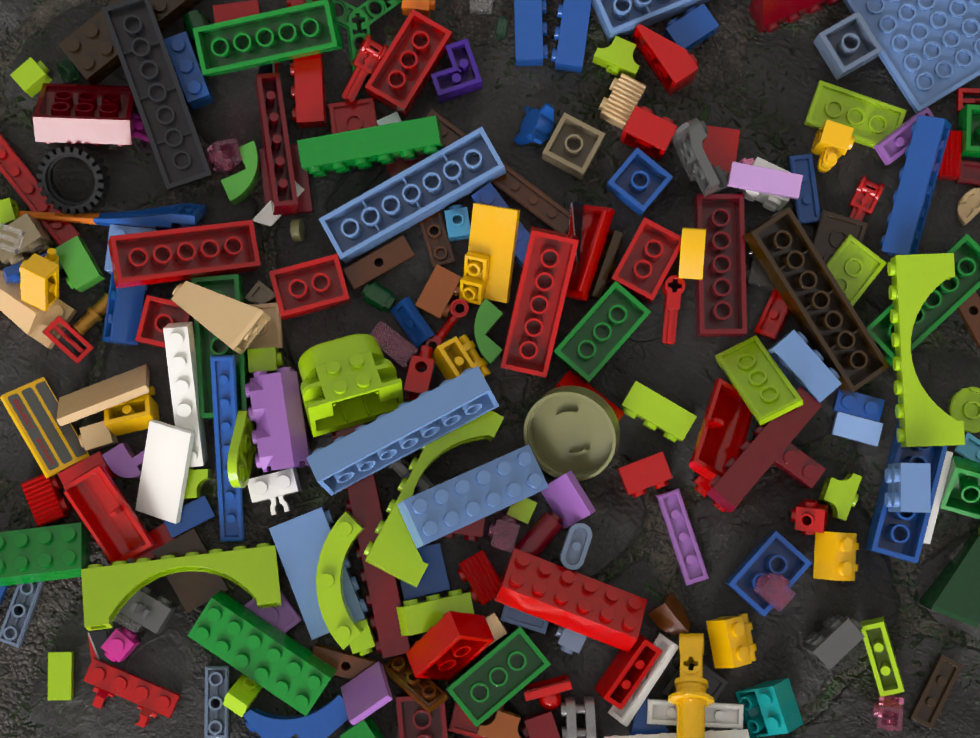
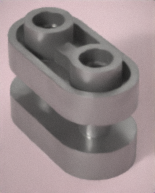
M584 696V704H575V697H565V702H561V717H566V726H562V738H596L594 696ZM576 714H585V728H577Z

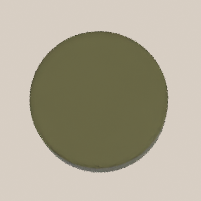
M302 218L291 220L290 233L294 242L304 241L305 229Z

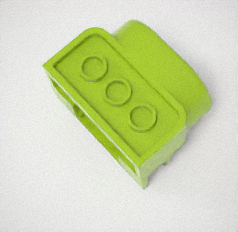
M353 334L317 344L306 350L298 361V369L303 381L300 386L302 400L313 437L374 421L378 416L396 410L400 404L404 403L401 378H397L395 366L391 361L384 358L378 340L371 335Z

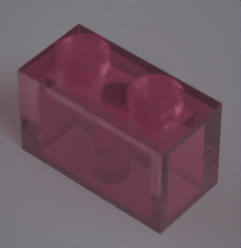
M382 320L379 321L369 334L376 338L382 352L403 369H406L410 364L411 356H416L419 352L418 348Z

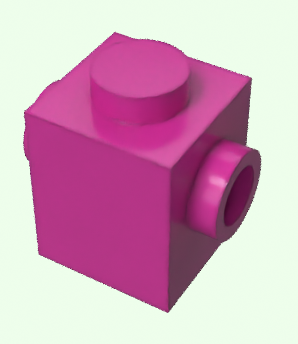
M122 626L114 630L101 648L105 651L104 655L109 660L119 663L126 660L141 641L136 637L137 634L133 630Z

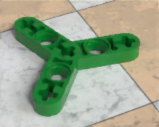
M304 0V3L313 2V0ZM331 0L334 2V5H339L342 8V15L337 17L338 25L347 29L351 63L358 52L354 45L355 39H364L367 34L370 35L369 25L396 7L402 0H389L386 4L384 0H367L358 8L342 0ZM376 2L380 5L381 11L379 14H373L370 11V3ZM357 15L358 19L363 21L359 24V32L364 30V33L353 35V32L357 31V24L352 23V20ZM351 65L352 71L354 72L356 67Z

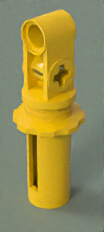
M680 633V677L674 680L676 692L668 696V702L677 706L676 738H705V708L714 703V697L706 693L708 680L703 678L704 633ZM690 664H694L693 670L688 669Z

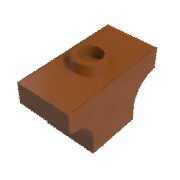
M501 708L495 712L491 720L481 723L477 728V735L486 738H525L518 732L520 715Z

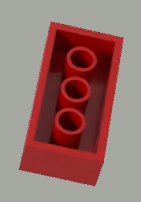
M412 9L365 85L367 95L407 117L431 78V74L434 73L445 55V45L453 42L452 31Z

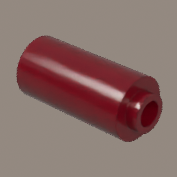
M545 511L515 548L538 557L563 528L560 524L563 520L553 511L550 514Z

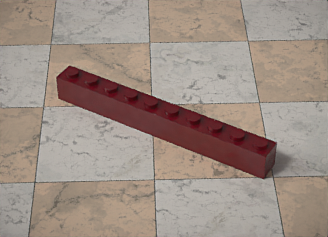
M365 423L331 432L333 441L338 437L353 433L357 427L365 425ZM375 473L343 490H348L349 499L346 500L347 510L353 513V517L365 528L358 536L359 545L356 546L358 560L362 559L364 569H360L363 583L368 585L369 592H366L365 596L368 607L372 606L374 615L370 616L372 629H377L379 639H375L377 653H382V657L387 658L405 654L412 646L410 637L401 635L396 607L403 606L397 578L365 562L367 555L363 554L369 542L374 543L379 534L375 533V530L380 521H385Z

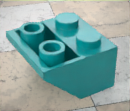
M789 678L766 681L735 692L738 703L744 705L743 719L750 738L787 734L803 725Z

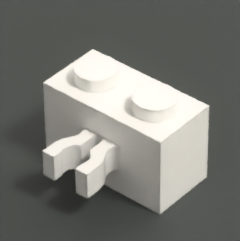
M296 468L251 478L247 484L252 503L271 500V515L277 514V497L280 504L284 506V512H288L290 507L285 501L284 496L302 491Z

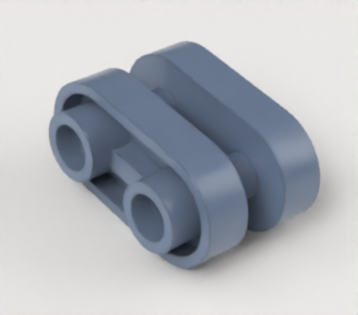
M575 523L568 528L559 556L562 565L567 569H578L584 563L592 539V531L588 525Z

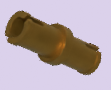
M105 293L92 307L89 306L86 309L87 312L72 325L83 336L97 321L101 322L103 320L102 316L106 314L108 294Z

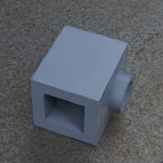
M558 626L555 636L558 637L557 643L561 645L559 649L571 655L573 652L580 653L587 636Z

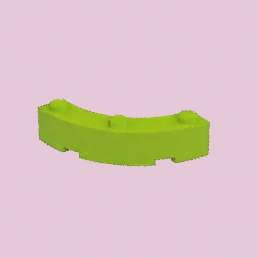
M346 511L337 520L329 532L319 556L316 574L317 598L323 620L329 632L343 650L363 631L354 619L344 596L343 576L345 561L354 541L365 529L349 511Z

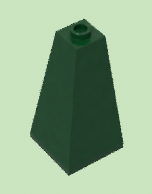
M971 534L921 597L919 604L975 628L978 627L980 621V536Z

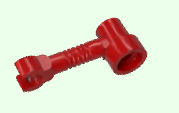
M456 299L451 303V315L448 317V320H446L433 339H429L426 342L425 346H429L431 342H436L437 346L441 345L447 333L450 332L458 319L465 317L469 313V305L465 300ZM459 305L464 306V311L462 313L457 312V307Z

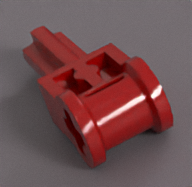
M368 34L365 36L351 63L356 68L342 93L343 99L354 102L367 75L372 76L386 53L387 45L384 44L382 46L372 40Z
M862 175L848 204V207L852 208L849 218L862 221L865 214L871 215L885 184L874 183L868 180L867 176Z
M677 275L668 277L662 286V292L665 297L661 341L669 345L675 344L678 311L680 310L681 294L685 290V281ZM672 282L675 283L676 287H679L675 292H672V288L668 287Z

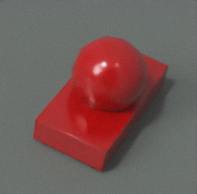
M567 674L530 683L523 688L526 701L538 698L540 706L546 710L558 708L562 701L560 692L572 690L570 678Z

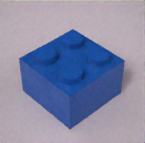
M637 147L607 182L605 189L642 217L668 186L673 176Z

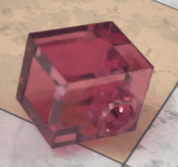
M236 138L213 142L207 148L206 158L209 165H212L213 171L221 170L222 173L233 171L235 166L242 161Z
M503 515L502 520L497 519L496 523L491 522L488 536L492 537L490 547L509 552L513 551L520 524L516 523V518Z
M765 573L755 583L757 587L754 591L778 612L796 595L788 587L790 582L780 573L777 576L773 573L768 575Z
M879 696V703L874 702L873 717H878L877 728L902 732L904 698Z

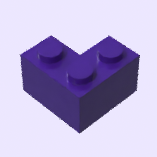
M468 39L445 45L451 68L431 74L432 84L439 103L482 89V79Z

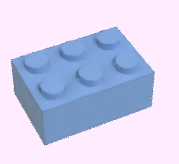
M792 330L767 351L796 390L799 387L803 388L820 403L842 384L838 380L840 376L833 368H828L822 362L824 358L817 350H812L806 344L808 340L801 332Z

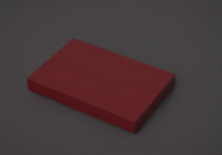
M298 144L290 145L294 178L304 188V191L297 198V212L281 216L313 212L309 173L301 168ZM263 148L259 149L266 206L271 197Z

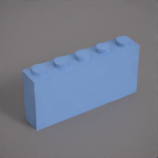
M325 507L318 508L269 528L312 640L330 633L323 620L316 591L319 556L323 544L333 528L331 524L335 523L331 511H326ZM347 555L343 576L344 596L347 606L357 622L367 617L366 612L369 609L365 599H360L357 590L360 589L356 576L352 577L348 568L352 566Z

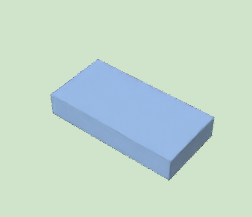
M836 412L831 435L878 446L883 423Z

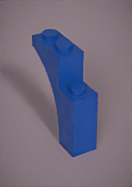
M342 692L326 705L309 712L307 716L303 714L296 716L274 715L262 711L255 706L243 715L246 719L244 721L245 725L252 732L256 731L261 738H291L294 734H297L298 738H327L348 720Z

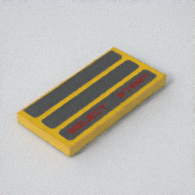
M44 377L1 395V401L46 479L90 457L85 448L81 447L78 435L72 424L60 426L57 422L58 400Z

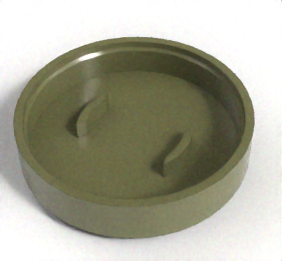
M561 386L545 393L530 409L524 423L525 445L529 444L539 467L543 471L559 478L571 470L578 481H583L601 473L611 462L619 446L620 426L614 410L600 395L584 387Z

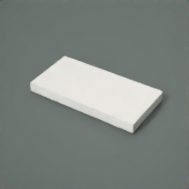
M157 420L149 421L136 511L174 524L180 522L195 432Z

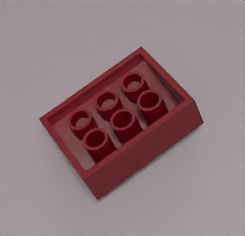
M753 0L748 10L759 33L764 31L771 33L780 28V24L788 22V24L794 23L803 14L809 13V15L820 11L822 6L826 4L832 6L842 0Z
M43 83L33 113L35 142H43L45 144L68 143L73 145L84 143L95 146L102 144H114L116 146L132 145L136 103L130 86Z

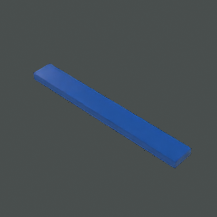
M235 354L211 355L220 542L244 541L243 488L231 486L227 471L228 452L238 414Z

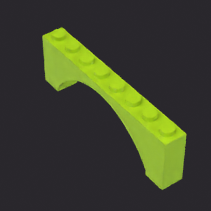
M954 253L895 255L887 264V272L892 280V285L889 286V299L893 300V309L890 310V321L894 323L891 344L892 347H895L896 352L892 365L893 370L897 371V380L894 381V393L898 395L895 415L897 419L899 418L900 428H897L896 431L898 443L901 442V447L965 445L964 421H957L948 415L928 396L916 375L911 355V336L917 314L929 295L943 281L955 277Z
M491 410L420 448L423 451L419 459L414 457L408 470L412 471L408 480L403 478L397 489L401 492L397 501L392 498L386 512L390 513L387 520H381L375 530V533L379 534L374 543L369 542L363 553L367 555L365 562L415 588L418 586L429 564L423 562L397 504L413 496L417 482L424 471L445 452L472 441L487 439L492 442L504 419L503 416Z
M261 543L256 545L257 548L247 549L246 546H237L233 548V551L223 552V549H213L208 554L199 555V552H189L184 557L175 558V555L161 556L160 560L151 561V558H140L136 560V563L127 564L126 561H116L111 566L102 567V564L88 565L87 569H81L84 627L88 631L113 628V620L121 608L140 589L158 578L187 571L207 572L230 580L240 586L257 602L258 609L282 606L276 546H271L270 543Z

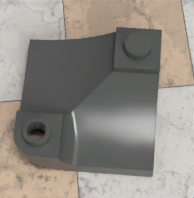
M694 118L683 123L675 131L671 143L690 181L696 180L705 198L711 194L725 192L729 187L727 186L729 176L725 170L721 169L720 165L715 167L708 160L702 143L707 138L708 129L703 120L699 121L698 118Z

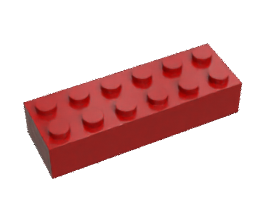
M253 220L110 236L108 241L116 289L188 280L194 277L256 271L261 266Z
M531 227L500 368L547 377L578 247V236Z
M516 548L513 549L506 563L494 600L628 653L638 640L647 599Z

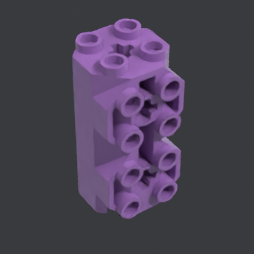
M291 367L278 368L277 373H268V371L254 372V377L250 378V383L245 384V392L247 398L250 397L252 407H248L250 421L256 422L257 429L252 430L253 444H257L258 454H255L257 468H261L263 472L267 473L272 472V470L282 471L290 468H302L305 465L310 466L306 458L311 455L299 372L294 371Z

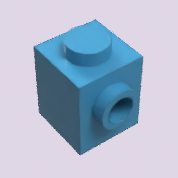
M462 205L448 207L449 210H445L444 213L449 242L469 239L471 228L467 207L462 208Z

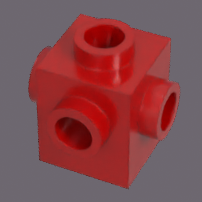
M805 499L803 502H799L796 508L792 509L791 521L795 523V530H800L805 535H815L816 532L824 533L827 529L828 505L817 504L816 500Z

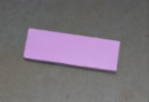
M732 162L727 186L797 200L800 194L803 175Z

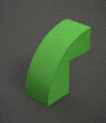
M254 141L237 148L246 169L221 180L228 198L234 206L250 195L260 177V154L258 146Z
M485 298L476 314L474 333L480 354L491 366L501 355L503 349L486 335L503 317V313Z

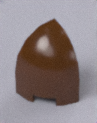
M672 592L662 598L664 601L656 608L653 607L649 611V617L664 632L671 635L689 633L690 623L687 613Z

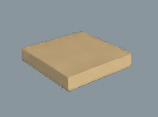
M277 302L248 304L261 309L271 319L247 349L269 347L283 349L282 318Z

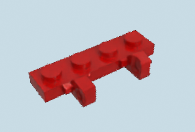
M97 658L92 659L83 680L94 685L93 692L97 694L92 706L96 708H104L106 698L109 696L113 698L115 695L138 704L137 708L141 710L139 714L140 719L135 724L142 728L148 725L151 717L156 718L158 713L171 718L181 694Z

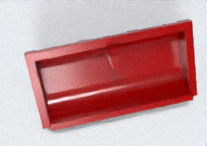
M584 205L579 262L574 260L566 293L567 298L587 301L615 215V210L612 208Z
M721 378L716 379L714 382L712 394L689 462V467L693 471L709 480H712L717 474L722 476L726 471L723 468L731 457L737 459L741 454L738 449L746 441L753 414L734 386Z
M102 463L63 486L65 489L63 493L111 564L116 561H126L154 545L155 542Z

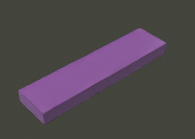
M680 489L656 495L685 585L709 579Z

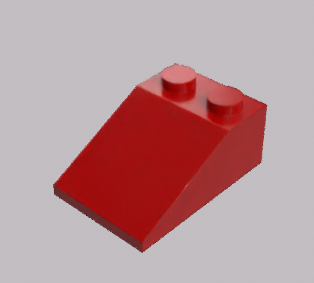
M641 24L637 25L632 42L636 44V48L669 96L693 82L699 69L695 56L693 54L689 55L686 49Z

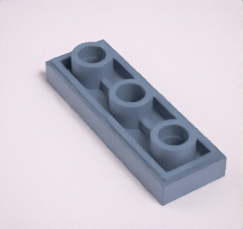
M45 581L17 584L0 630L1 642L18 648L22 647ZM19 606L23 608L22 614L18 611Z
M230 665L205 666L204 738L230 737V709L223 705L224 698L230 690ZM215 698L220 701V706L214 705L213 700Z

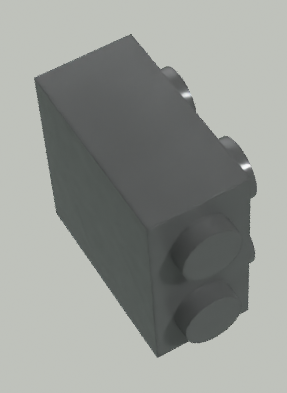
M832 615L824 621V627L818 633L815 631L805 640L807 643L803 647L819 665L830 670L865 637L860 632L862 627L853 618L850 619L847 616L842 617L839 615L834 617Z

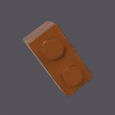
M437 264L415 304L416 308L440 321L443 316L447 318L450 313V302L454 296H459L460 279L462 277Z

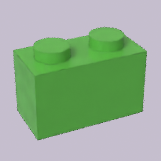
M75 236L55 248L59 256V268L65 270L67 274L65 279L71 289L75 288L80 292H84L106 279L84 239Z

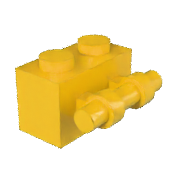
M826 120L817 130L810 153L820 156L817 164L819 172H828L842 155L845 156L847 150H851L855 137L852 136L854 128Z
M49 248L45 258L34 253L28 260H24L19 268L21 300L46 311L59 298V256L57 255V250Z
M466 334L459 338L455 336L436 347L432 354V358L446 380L454 379L460 376L464 370L477 366L484 377L491 373L486 366L488 363L484 358L480 357L475 349L477 346L474 341H470Z
M154 386L149 387V393L105 409L104 425L115 436L148 429L149 421L151 420L160 421L159 405L151 397L155 395Z
M828 531L815 533L813 578L855 581V572H858L856 550H859L857 533Z
M741 613L738 616H724L706 621L715 668H737L756 661L755 651H757L756 643H753L751 633L753 626L752 622H749L748 613Z

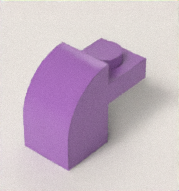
M120 443L102 455L109 468L118 476L124 478L141 477L145 450L135 456L128 443Z

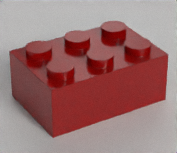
M644 217L609 283L613 284L617 281L630 294L651 304L681 249V236Z
M338 254L269 271L280 316L283 320L351 303Z
M449 611L420 640L414 643V646L406 652L415 678L450 681L495 639L485 616Z

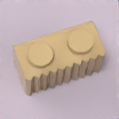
M624 73L621 74L619 79L615 77L609 88L612 93L609 98H603L598 108L601 110L600 118L623 130L635 106L638 105L647 85Z

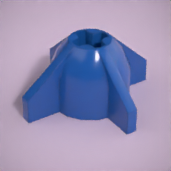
M547 103L540 110L526 106V116L521 123L520 132L513 141L519 145L533 142L541 145L549 140L554 132V108Z

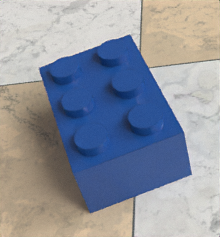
M770 530L724 583L759 615L765 617L812 562L777 531Z

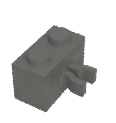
M146 585L135 593L119 612L157 634L162 632L176 607L171 604V599L161 594L158 597L151 592L152 588Z

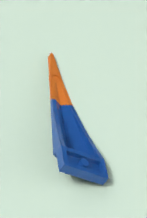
M179 203L140 210L81 214L17 211L18 217L28 213L34 218L42 220L110 226V224L153 228L159 231L177 229L179 227H193L206 214V205Z

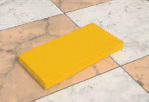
M473 203L468 251L490 256L484 299L508 303L520 210Z

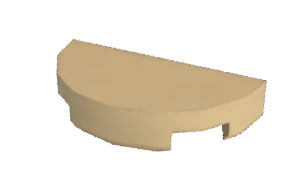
M980 188L971 189L963 194L958 201L956 211L962 226H965L980 212Z

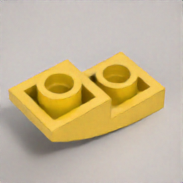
M682 227L679 278L703 279L706 229Z
M470 251L465 254L464 276L460 279L459 299L477 305L482 304L487 285L490 256Z

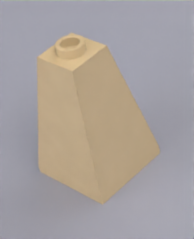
M185 281L184 284L180 283L172 293L174 295L171 298L173 302L232 350L241 355L271 319L259 308Z

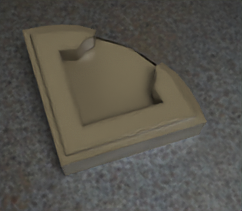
M259 280L245 296L246 300L255 304L268 303L276 298L275 293Z

